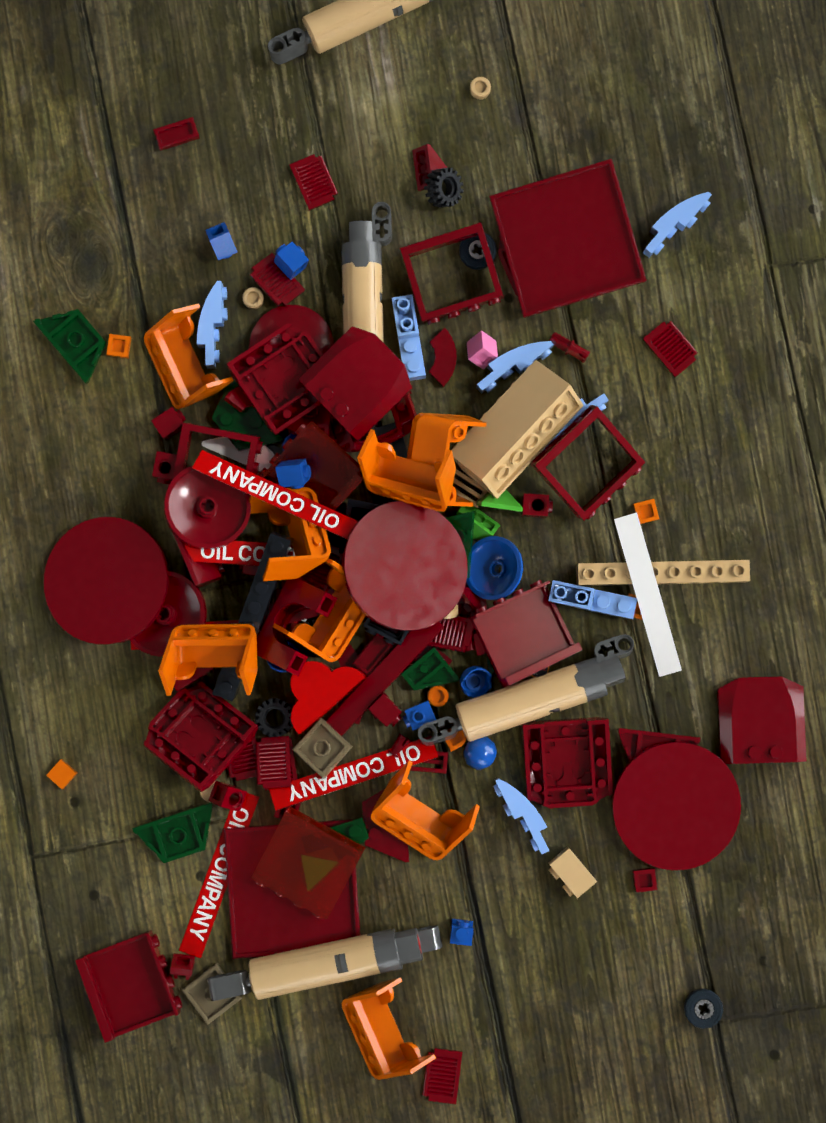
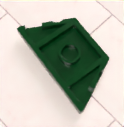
M78 309L68 311L65 314L52 315V317L35 319L33 322L81 379L86 384L89 383L106 345V341Z
M233 378L234 381L226 386L212 416L214 422L223 430L260 436V441L263 442L262 446L283 442L284 439L279 433L274 435L253 406L239 412L224 400L230 391L239 387ZM228 438L238 451L250 449L251 442Z
M211 802L134 827L132 830L157 854V857L163 863H167L206 850L213 804Z

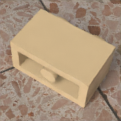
M568 846L548 862L551 866L549 872L556 880L558 878L563 880L565 885L562 887L570 897L574 894L579 898L597 882Z

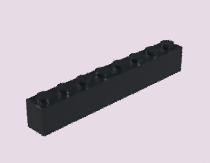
M275 531L270 533L238 624L254 626L257 637L279 581H263L268 559L288 557L294 538ZM236 667L221 668L212 694L230 701L236 698L242 683V679L236 675Z

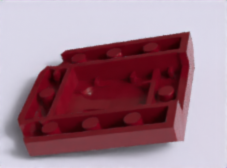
M289 322L226 364L233 378L274 435H277L321 405L299 378L323 353L310 334L295 328Z
M353 326L299 378L314 397L358 441L413 389L406 365L376 334Z
M778 676L736 678L728 684L717 688L719 758L725 764L807 762L803 686Z
M202 682L197 683L192 688H184L176 693L152 719L148 727L147 738L144 741V747L200 792H203L213 784L252 740L258 730L257 724L222 697L212 694L213 690Z
M592 717L533 721L522 724L528 800L540 803L547 808L592 806L598 803L600 799L613 794L608 718Z

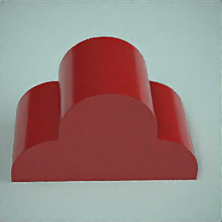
M305 662L299 676L295 674L291 676V690L298 699L291 712V722L298 734L304 733L362 683L367 676L354 667H340L333 670L322 662Z

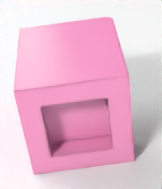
M482 330L467 342L468 360L480 368L485 369L489 363L498 358L496 340Z

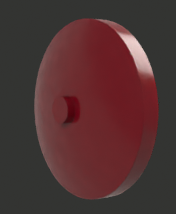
M283 305L268 311L259 319L251 333L249 348L288 322L295 328L310 334L323 354L334 345L329 326L318 313L300 305Z
M190 466L181 471L172 480L167 489L164 499V514L167 524L175 536L189 546L205 550L224 547L237 539L245 529L251 513L250 495L193 469V466Z
M168 571V592L161 607V612L145 631L130 639L133 645L142 652L158 657H163L171 632L175 627L180 625L206 624L207 618L206 603L200 589L187 577Z

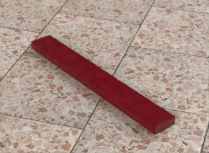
M437 622L426 628L411 630L406 635L402 644H398L326 722L343 736L445 626Z

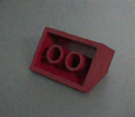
M173 533L195 586L201 588L224 578L222 572H225L222 563L194 562L185 548V543Z

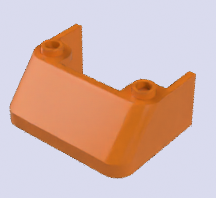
M199 304L171 310L144 335L145 346L169 399L176 409L188 407L210 397L234 381L233 377L220 380L214 373L205 375L189 340L195 329L194 322L190 316L200 308Z
M419 413L412 421L407 459L434 465L437 459L445 457L447 450L450 448V442H460L465 438L468 426L486 427V422L467 415ZM452 486L448 506L473 507V502L458 496L455 487Z
M370 429L357 457L366 488L380 496L435 511H445L450 501L456 472L452 450L448 449L445 457L437 459L434 465L396 456L393 446L386 442L379 443L375 430Z
M287 488L318 503L316 493L310 488ZM250 495V514L268 513L269 520L274 525L288 526L290 537L294 538L292 546L295 556L269 558L263 575V581L297 579L328 560L331 547L326 529Z
M328 558L324 563L330 566L331 570L327 575L326 581L328 586L335 590L332 596L338 598L328 618L320 614L313 626L307 623H299L292 632L275 623L272 627L326 661L335 662L341 657L366 615L357 607L347 590L342 566Z
M203 624L175 627L171 632L158 670L166 695L171 696L176 680L189 679L194 675L196 668L236 667V675L242 679L246 695H251L258 671L257 635L254 626L250 624Z
M409 760L389 781L373 808L371 819L375 824L428 858L441 860L473 830L480 806L476 804L465 815L456 810H447L440 815L408 794L411 788L408 775L413 763Z
M401 977L380 982L342 1001L343 1012L371 1075L377 1080L413 1074L436 1059L434 1054L421 1057L417 1045L412 1042L404 1043L388 1007V1003L394 999L392 987L402 982Z

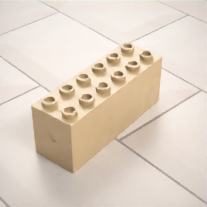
M535 360L511 384L510 388L497 399L496 403L483 414L480 420L486 422V427L473 426L468 430L465 438L454 445L452 449L454 461L466 475L498 499L584 405L569 383Z

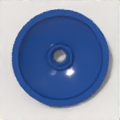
M499 536L485 537L472 546L470 578H467L466 582L472 592L483 599L498 600L510 595L517 588L522 577L523 561L518 548L506 538ZM501 566L502 571L499 573L498 569Z

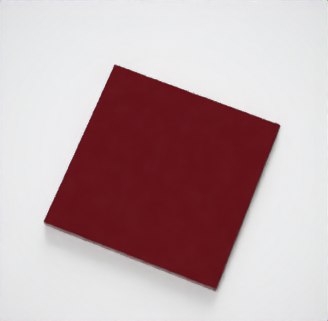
M612 158L489 196L524 318L647 282Z
M353 819L224 829L232 959L263 957L361 935L355 849L339 860L341 864L312 892L307 890L300 876L301 855L306 854L301 837L352 821Z

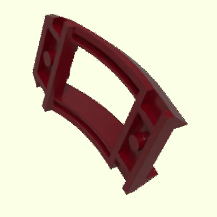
M411 391L391 409L397 428L377 436L379 443H392L411 433L412 421L417 415L410 396L412 394ZM332 416L330 438L334 451H361L365 440L356 442L355 438Z

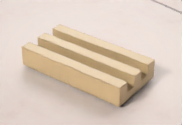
M456 469L455 475L482 491V494L480 495L455 478L453 483L478 498V500L487 494L488 491ZM456 489L458 496L473 502V506L478 508V505H476L477 501L475 502Z

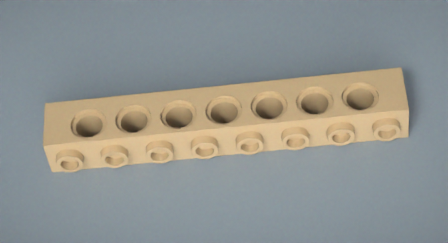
M749 560L651 562L657 584L746 583L750 581ZM626 562L578 563L576 565V585H633Z

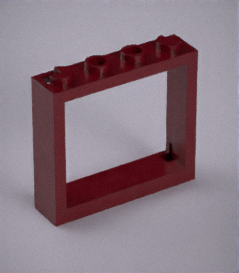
M481 222L400 248L423 323H428V325L440 322V318L448 316V319L460 316L462 311L474 312L481 309V305L488 303L489 306L500 303V299L504 298ZM479 236L495 292L427 313L410 257Z
M590 405L543 449L530 464L577 518L585 521L593 517L596 509L601 504H606L616 490L622 489L627 483L626 480L638 474L645 461L597 406ZM598 419L631 457L632 461L581 508L546 469V466L593 421Z
M182 423L173 479L186 469L193 431L251 442L246 470L256 475L258 474L259 463L256 460L257 454L262 453L263 444L260 441V436L192 423Z

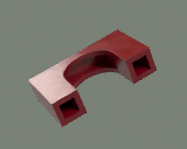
M298 578L286 580L257 637V656L299 676L308 656L292 649L288 645L285 635L272 626L275 623L286 629L290 618L303 609L313 610L328 618L338 598Z

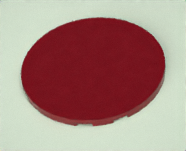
M396 501L386 503L371 510L355 524L347 538L348 540L343 552L342 570H344L345 585L352 600L367 617L380 625L394 630L411 631L436 624L455 608L466 585L468 572L467 557L459 534L443 515L432 509Z
M116 517L89 519L70 529L54 546L44 572L45 599L56 622L73 637L98 645L122 643L145 631L161 612V607L169 587L167 561L157 541L139 525Z
M678 741L657 744L636 755L621 772L612 797L614 824L626 847L645 863L665 870L692 869L711 861L719 855L733 838L741 814L739 788L728 766L708 749L692 743Z

